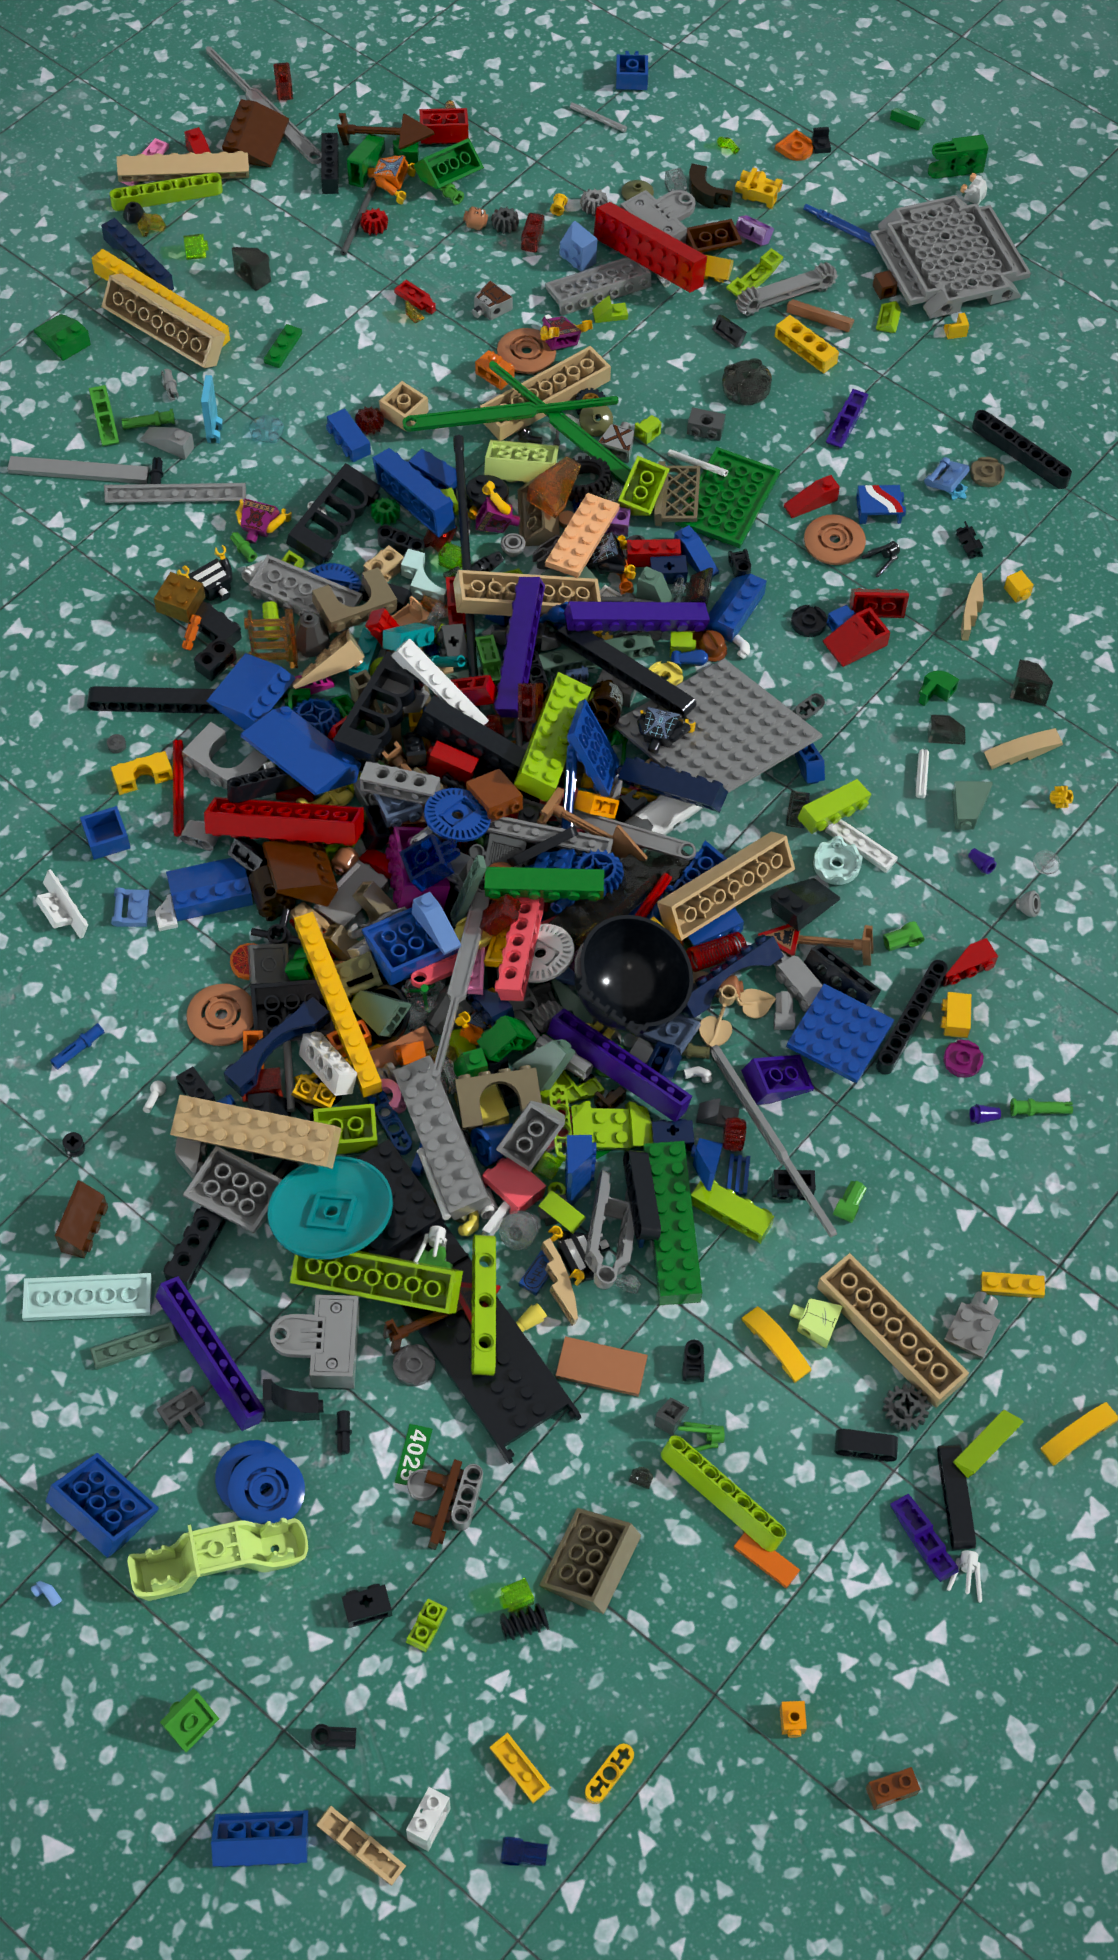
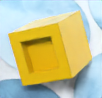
M958 313L956 323L944 325L943 328L947 339L967 337L969 322L965 313Z

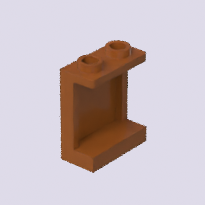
M500 769L466 782V790L470 791L484 807L491 822L523 809V795Z

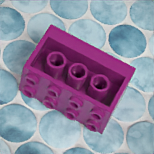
M394 827L393 834L389 836L386 859H389L388 873H391L392 876L390 886L394 888L393 903H396L397 909L403 907L411 908L413 906V899L428 892H431L442 909H444L450 889V882L443 869L439 845L442 844V841L438 844H433L423 853H417L410 844L411 838L424 828Z

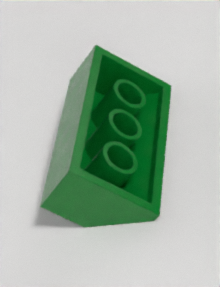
M469 138L431 154L413 165L420 180L435 189L442 188L484 168Z

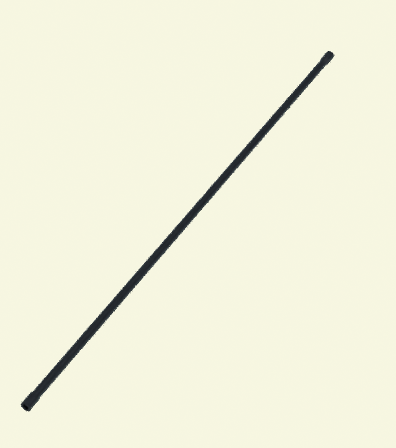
M455 435L453 437L456 463L462 570L471 571L464 466V437L462 435ZM465 613L469 677L478 676L474 614ZM476 768L475 778L484 775L482 771ZM488 909V913H487V917H486V919H487L488 921H489V909ZM487 967L488 987L495 989V982L498 980L495 967Z

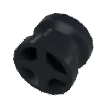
M76 1132L65 1135L62 1143L66 1154L70 1157L81 1156L85 1151L82 1136Z

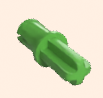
M233 532L230 539L236 545L237 551L242 553L248 562H253L257 558V554L250 547V543L245 541L238 532Z

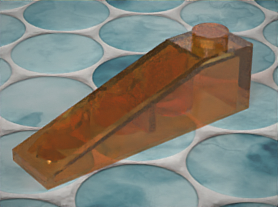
M567 456L540 474L528 486L526 501L556 518L566 507L581 464Z

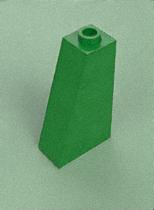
M368 134L347 158L348 184L360 188L365 187L369 180L368 168H375L385 151V137Z

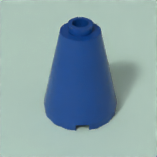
M514 1123L479 1126L471 1130L472 1147L476 1146L478 1153H475L476 1158L483 1166L492 1165L504 1157L496 1148Z

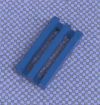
M730 1154L727 1188L733 1190L736 1195H747L750 1156L742 1157V1155L734 1156V1154ZM736 1161L735 1189H731L733 1162ZM742 1162H744L745 1172L743 1190H739L741 1164Z

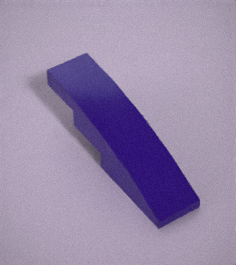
M852 389L848 400L845 401L841 412L838 413L826 443L842 449L866 404L869 394Z
M907 1494L890 1503L905 1532L939 1582L958 1573V1566L946 1552L944 1543L934 1532L933 1524L912 1497Z

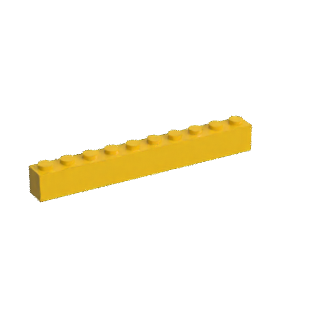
M101 249L91 258L94 273L108 281L109 275L124 274L226 334L223 346L230 341L228 325L108 251Z
M310 912L295 917V929L349 1064L357 1072L356 1081L361 1094L365 1098L382 1092V1081L314 913Z

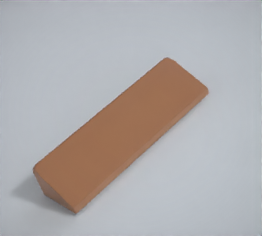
M794 299L787 304V313L846 332L850 331L855 319Z
M422 1026L400 1037L395 1042H389L371 1051L370 1054L375 1067L383 1068L389 1062H392L394 1066L399 1065L394 1055V1050H397L396 1045L421 1040L424 1043L425 1052L434 1048L435 1044L427 1027Z

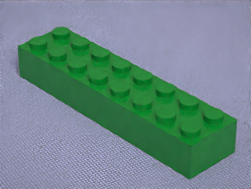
M685 1141L644 1144L643 1151L647 1152L649 1156L661 1225L659 1240H652L659 1306L701 1303L702 1285Z

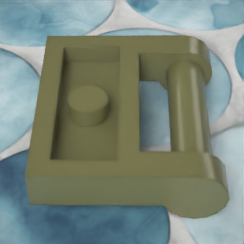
M371 952L335 965L348 999L360 990L363 991L376 985L378 987L383 985ZM369 973L373 974L374 978L348 987L347 982Z

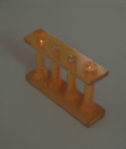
M285 609V617H282V619H253L252 611L248 610V618H244V627L249 632L251 646L249 654L263 660L290 661L291 669L298 668V650L293 609ZM282 626L283 630L254 631V627ZM283 637V639L285 640L271 642H256L255 638ZM257 649H285L286 652L257 653Z

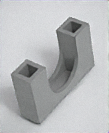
M212 722L182 751L183 762L187 767L194 768L201 776L208 777L217 786H222L227 789L228 779L264 770L263 764L269 762V759L254 749L242 763L235 767L221 768L216 766L211 761L212 757L227 742L225 730Z

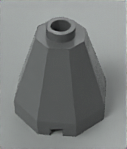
M312 612L304 613L299 618L292 633L294 651L301 652L306 658L315 657L325 648H329V632L317 615Z
M447 985L440 991L427 1019L429 1024L427 1028L434 1035L439 1034L442 1036L451 1001L448 997L449 986ZM465 999L459 1003L455 1020L464 1011L470 1016L475 1012ZM455 1021L452 1030L460 1027L455 1023Z

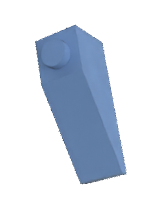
M431 892L413 899V916L441 952L446 955L460 948L461 943L441 905Z

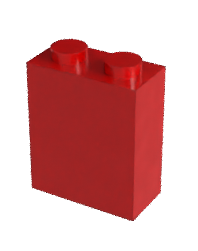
M437 740L435 746H430L427 752L426 771L429 775L443 778L442 775L448 772L457 781H462L466 787V782L473 779L479 759Z

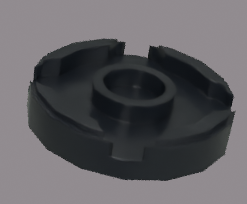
M803 605L794 610L791 617V626L799 635L815 637L824 632L827 626V616L817 606Z

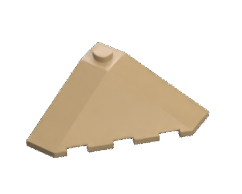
M349 628L345 629L330 642L329 649L325 648L317 656L316 663H311L303 671L302 678L295 679L292 683L295 689L343 672L353 666L356 668L363 663L364 653Z

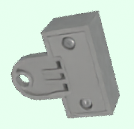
M645 190L621 203L620 207L686 244L687 227L680 221L693 214L696 203L692 194L686 191L674 190L655 199Z
M316 1295L314 1315H284L272 1325L270 1340L276 1352L286 1357L311 1358L309 1376L312 1387L355 1388L360 1316L358 1296ZM278 1331H284L287 1335L284 1339L279 1340L275 1338V1334Z

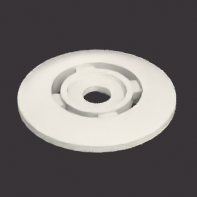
M552 924L540 925L528 982L540 983L552 980L561 975L571 964L575 951L574 943L571 936L563 928ZM540 949L546 951L545 956L541 958L535 956L536 951Z

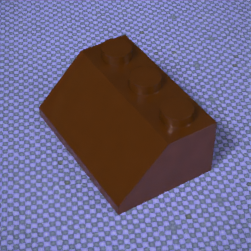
M732 219L687 228L686 245L701 253L742 244Z
M79 1180L55 1233V1238L62 1253L85 1259L87 1252H90L92 1249V1239L94 1234L99 1232L100 1220L102 1215L105 1216L108 1204L103 1194Z

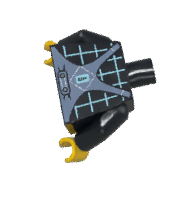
M610 532L602 537L586 564L587 568L590 570L595 567L600 574L626 573L628 579H634L636 576L635 566L628 565L625 568L626 561L622 549H626L627 540L625 536L620 535L617 539L614 533Z
M647 706L646 713L640 710L637 725L645 742L650 743L648 751L657 754L660 746L671 747L673 742L679 740L687 732H694L696 722L690 724L689 719H685L683 724L681 714Z

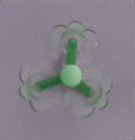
M408 979L405 985H402L401 990L407 1000L410 1002L415 1001L418 1012L429 1013L432 1009L437 1008L438 1004L435 1001V997H428L427 994L438 995L439 991L444 988V984L440 980L431 985L423 984L418 989L411 984V979Z

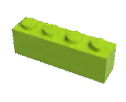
M856 779L804 805L797 818L811 834L818 830L823 831L828 825L836 824L844 817H850L859 809H865L869 804L868 801L872 794Z
M700 1180L691 1194L692 1206L760 1244L773 1225L775 1216L769 1210L757 1207L751 1200L739 1197L733 1190L725 1189L718 1185L715 1180L713 1181L711 1191L706 1190Z

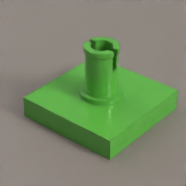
M193 1688L180 1702H174L170 1706L169 1713L160 1723L180 1748L187 1753L219 1720V1717Z

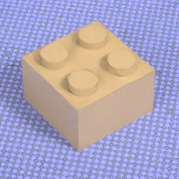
M403 381L379 400L380 415L406 431L403 427L404 418L429 412L428 397ZM408 421L405 425L413 426L416 422Z

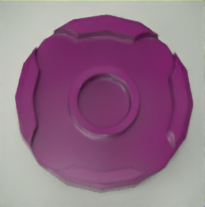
M957 1040L947 1046L943 1062L951 1074L967 1078L974 1076L980 1071L984 1056L975 1043L969 1040Z

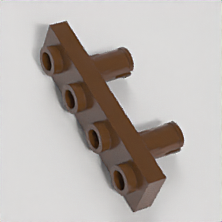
M454 1459L450 1473H447V1475L430 1470L427 1471L424 1483L443 1488L442 1490L444 1491L437 1515L431 1516L415 1511L412 1524L431 1529L430 1532L432 1534L428 1548L436 1550L438 1543L443 1544L446 1531L442 1530L444 1522L449 1523L452 1513L451 1510H448L450 1502H455L458 1492L455 1489L456 1482H461L464 1472L463 1469H460L462 1461Z

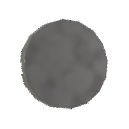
M420 1344L407 1345L401 1348L393 1360V1370L396 1378L407 1386L416 1387L428 1382L435 1372V1360L431 1351Z

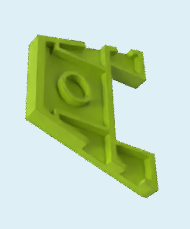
M563 1070L553 1085H561L566 1088L568 1103L594 1097L597 1091L601 1094L605 1092V1089L595 1076L587 1082L576 1086L565 1070ZM550 1089L540 1091L543 1104H550ZM556 1092L557 1100L561 1099L560 1092Z

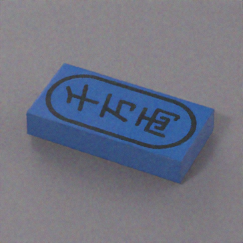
M542 1250L519 1282L520 1287L537 1296L550 1277L545 1270L549 1260Z

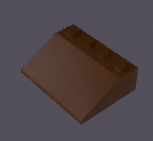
M240 99L222 145L223 152L235 153L243 151L248 153L249 164L271 167L289 118L256 101Z
M287 840L263 842L262 847L276 893L326 907L329 906L338 891V887L323 842L307 843L299 840L294 842Z

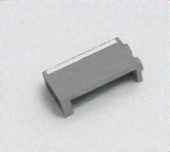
M358 860L337 882L338 891L329 906L316 904L314 910L326 919L330 925L342 924L348 931L349 923L363 910V907L352 897L362 882L374 881L381 890L387 893L389 891L388 879L383 874L375 872L369 864H364Z

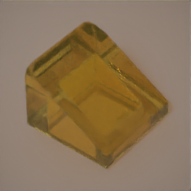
M408 300L405 301L406 315L414 323L425 318Z

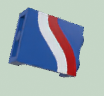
M900 485L858 486L856 502L859 524H866L868 515H896L897 523L901 524L902 517L906 514V507L902 505L904 493L901 492Z

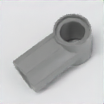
M788 991L776 993L774 1030H794L793 994Z

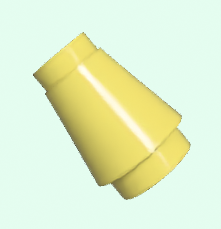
M538 1303L534 1306L531 1304L516 1321V1324L524 1332L544 1322V1318L547 1315Z

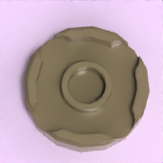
M992 457L978 458L977 461L972 463L970 469L971 479L983 487L999 485L1003 481L1005 474L1003 464H1000L997 459Z

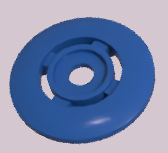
M322 564L308 571L344 587L348 586L349 589L358 592L362 584L357 573L342 564Z
M460 788L442 789L437 791L434 796H430L425 804L424 818L427 825L434 833L444 839L455 842L473 841L483 836L489 829L491 819L488 818L487 811L468 790ZM460 812L463 814V818L456 819L452 816V813Z
M249 1440L235 1445L221 1458L216 1469L215 1484L219 1497L231 1510L233 1509L228 1499V1484L236 1465L246 1457L258 1452H275L285 1456L275 1445L260 1440ZM278 1471L275 1472L282 1479L284 1488L288 1489V1483L283 1475ZM268 1483L260 1487V1493L265 1491L267 1487H270L263 1496H270L273 1493V1487ZM245 1491L248 1502L257 1509L258 1505L251 1500L249 1491Z
M258 1452L246 1457L236 1466L228 1484V1499L234 1513L242 1521L265 1524L267 1521L277 1523L281 1518L292 1519L300 1510L305 1496L304 1479L297 1465L286 1456L275 1452ZM278 1471L283 1475L288 1483V1489L284 1488L282 1479L275 1472ZM268 1483L273 1487V1493L270 1496H263L260 1493V1487L263 1484ZM245 1491H249L251 1500L258 1505L257 1509L248 1502Z

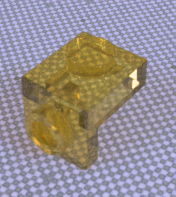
M143 213L138 222V229L144 237H147L150 230L164 231L166 228V224L158 214Z

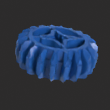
M318 697L316 699L309 698L308 701L302 700V703H297V706L293 708L296 714L326 737L333 725L341 720L339 708H336V705L332 704L331 700L326 701L325 698L322 700L318 699Z
M590 849L588 854L583 852L582 857L577 856L576 861L573 862L572 869H604V897L607 892L612 894L613 889L618 890L619 885L622 883L624 876L623 865L619 858L614 856L613 852L608 854L606 849L603 852H600L599 849L593 852Z

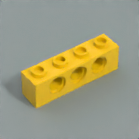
M789 315L776 325L775 338L823 374L837 364L839 351L812 332L811 329L800 323L799 320Z

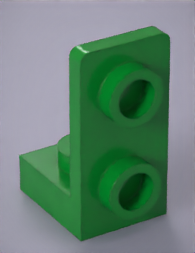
M310 688L288 689V696L285 697V706L293 710V706H297V703H302V700L308 701L311 698Z

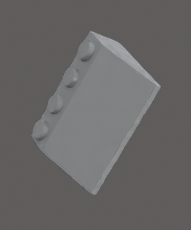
M216 1145L183 1193V1197L255 1233L268 1219L270 1198L282 1179Z

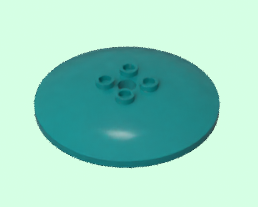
M336 1156L333 1169L304 1164L290 1172L277 1185L268 1205L269 1226L276 1240L285 1249L296 1255L311 1259L339 1258L361 1250L381 1234L391 1217L393 1196L387 1179L376 1167L360 1159ZM331 1211H337V1213L332 1216L327 1215Z

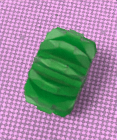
M381 497V500L375 499L374 504L371 506V517L376 524L380 523L381 526L384 524L390 526L391 523L396 524L397 519L400 518V506L397 504L396 499L391 500L390 497L387 499Z

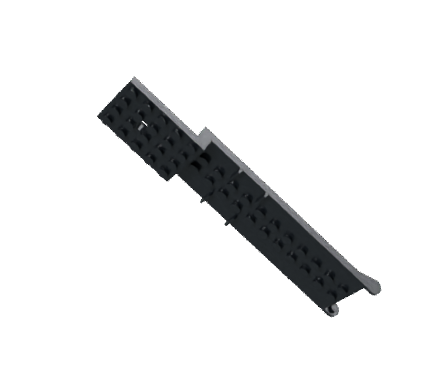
M387 1139L358 1156L356 1159L373 1165L385 1176L393 1196V1209L389 1222L381 1234L364 1247L366 1252L413 1261L424 1240L425 1234H429L430 1227L441 1226L446 1230V1261L453 1264L452 1269L463 1271L461 1282L472 1283V1261L469 1258V1254L464 1251L446 1226L439 1208L392 1142ZM429 1242L425 1247V1250L428 1252L433 1248L429 1245ZM497 1296L496 1367L494 1376L472 1375L471 1325L463 1310L417 1330L487 1430L508 1464L513 1462L512 1457H514V1453L511 1449L507 1450L505 1448L507 1445L565 1408L569 1409L567 1414L570 1419L575 1418L577 1421L581 1419L576 1406ZM400 1305L411 1322L436 1312ZM479 1342L482 1348H488L487 1343Z

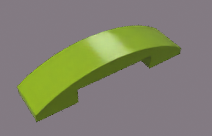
M771 248L760 257V263L741 279L737 277L726 286V289L737 296L742 293V290L745 291L747 287H759L780 265L783 256Z

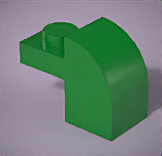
M400 135L396 136V140H393V156L404 155L408 164H416L419 158L418 142L400 150Z
M932 671L924 677L923 685L919 690L918 694L920 697L918 703L925 706L933 695L947 702L957 690L959 679L945 671Z

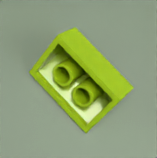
M637 455L618 500L620 507L631 509L630 515L650 516L670 469Z

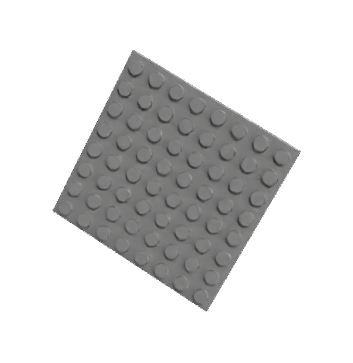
M725 658L676 686L691 695L697 703L696 707L683 719V724L685 719H689L690 724L696 722L694 732H687L679 740L673 742L671 747L660 746L657 754L648 751L650 743L645 742L644 737L639 732L637 720L640 716V710L646 713L648 706L668 711L652 700L620 717L618 723L614 726L616 730L662 768L668 766L679 773L681 771L688 772L692 777L699 775L706 778L709 782L713 780L719 781L728 793L822 738V734Z

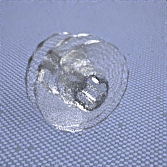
M522 1210L508 1213L499 1227L501 1240L507 1247L513 1250L528 1248L538 1234L537 1221L530 1213Z

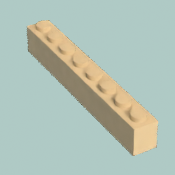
M243 151L235 153L219 152L216 154L210 152L195 154L190 152L182 155L178 153H171L169 155L157 153L148 156L145 154L116 156L119 182L165 181L208 173H218L221 175V179L249 178L248 153Z

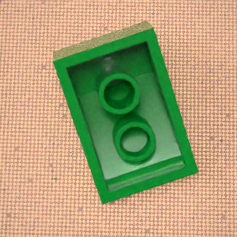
M59 314L33 329L34 333L62 361L91 345L88 330L79 321L63 314Z

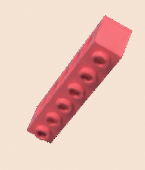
M524 897L514 899V913L510 916V931L506 933L507 944L502 951L503 962L499 965V979L495 982V992H498L500 1000L524 1001L545 906L543 898L537 900Z

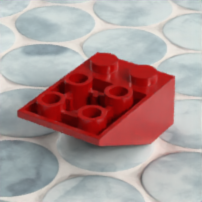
M871 607L853 615L827 636L823 643L840 665L844 667L887 646L890 631Z

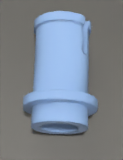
M582 666V668L566 670V675L569 677L571 674H574L575 679H577L578 675L581 674L584 679L587 674V678H589L587 667Z

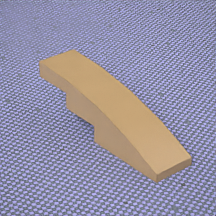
M982 573L977 574L966 601L961 625V641L969 640L971 626L975 627L978 616L977 612L982 610L984 603Z
M1056 728L1000 744L984 751V754L991 769H995L1008 762L1012 765L1027 757L1031 760L1063 745V742Z
M549 1238L542 1243L541 1249L549 1260L545 1270L554 1282L550 1288V1293L573 1326L578 1320L573 1288L561 1256Z
M332 1806L327 1808L315 1824L333 1841L391 1886L406 1867L404 1863L373 1837L368 1836Z

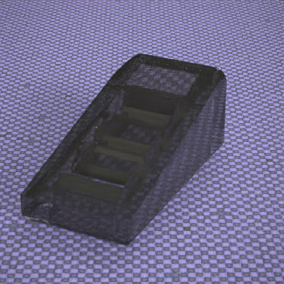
M791 791L786 826L805 827L797 817L802 807L809 803L810 793Z

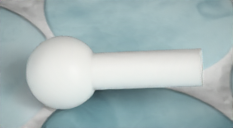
M154 1081L151 1084V1094L143 1107L145 1113H150L158 1096H162L166 1092L164 1082Z

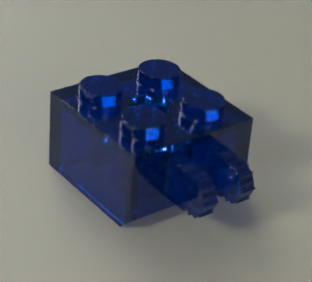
M430 834L399 852L410 881L421 892L455 873L451 861L461 855L460 850L456 848V840L449 839L442 843L434 834Z

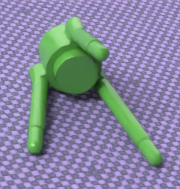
M684 1422V1426L678 1427L679 1431L705 1433V1439L710 1441V1443L695 1447L694 1449L698 1452L709 1448H718V1443H724V1426Z

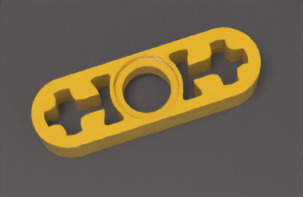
M619 1744L587 1784L585 1797L588 1802L592 1804L601 1803L633 1762L634 1751L630 1745ZM626 1750L628 1751L627 1756L629 1759L627 1760L624 1758L620 1762L619 1766L623 1767L620 1770L619 1767L615 1764L620 1756L618 1752H624ZM608 1767L616 1771V1777L613 1780H607L603 1776V1771ZM597 1778H599L603 1784L609 1787L606 1788L603 1785L599 1792L601 1796L596 1795L593 1798L591 1797L590 1788L596 1789L600 1781H597Z

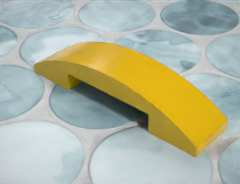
M757 1306L741 1318L754 1335L757 1334L782 1363L783 1370L794 1383L811 1372L812 1369L793 1341L760 1307Z
M1105 1402L1070 1424L1044 1444L1040 1450L1051 1464L1055 1466L1068 1457L1072 1451L1101 1431H1105L1118 1421V1415Z

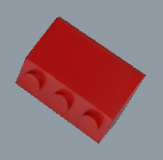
M467 108L419 109L420 123L432 129L435 133L421 140V144L459 143L469 138Z
M852 589L850 609L856 614L871 607L879 618H904L909 593L906 590Z

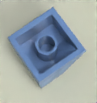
M573 221L560 241V255L580 272L587 270L596 264L597 238L578 222Z

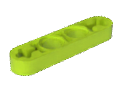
M555 1085L549 1091L550 1106L556 1110L561 1109L566 1112L565 1125L562 1128L568 1130L567 1135H572L567 1090L564 1086ZM556 1092H560L561 1103L557 1104ZM557 1134L554 1138L556 1157L560 1161L566 1162V1155H563L561 1151L562 1143L567 1141V1135L560 1137Z

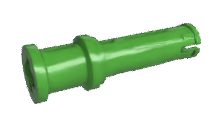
M452 183L439 188L446 198L452 200L454 205L460 204L464 199V193L458 191Z
M173 408L170 411H155L154 414L122 419L123 430L150 425L160 427L162 424H176Z
M1012 1098L1010 1101L1011 1116H1016V1114H1028V1116L1035 1114H1072L1073 1106L1071 1105L1073 1103L1072 1101L1039 1102L1032 1098L1028 1100Z

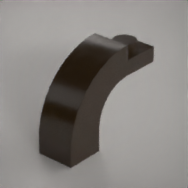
M692 163L689 171L688 188L695 200L711 209L714 208V204L730 208L733 191L716 188L708 184L706 181L707 166Z

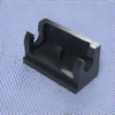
M632 790L625 796H620L615 818L619 822H624L645 806L647 798L643 796L638 800H634L632 796L637 793V790Z

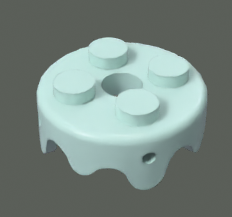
M835 836L832 840L822 842L814 854V870L820 879L829 884H847L858 876L862 864V855L859 854L855 844H846L841 836ZM839 861L842 865L834 866L832 862Z

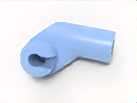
M38 1581L36 1585L31 1587L35 1597L43 1593L53 1607L62 1601L54 1587L50 1584Z

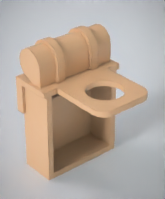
M410 596V604L408 603L392 615L399 626L412 623L429 624L433 620L430 613L413 596Z

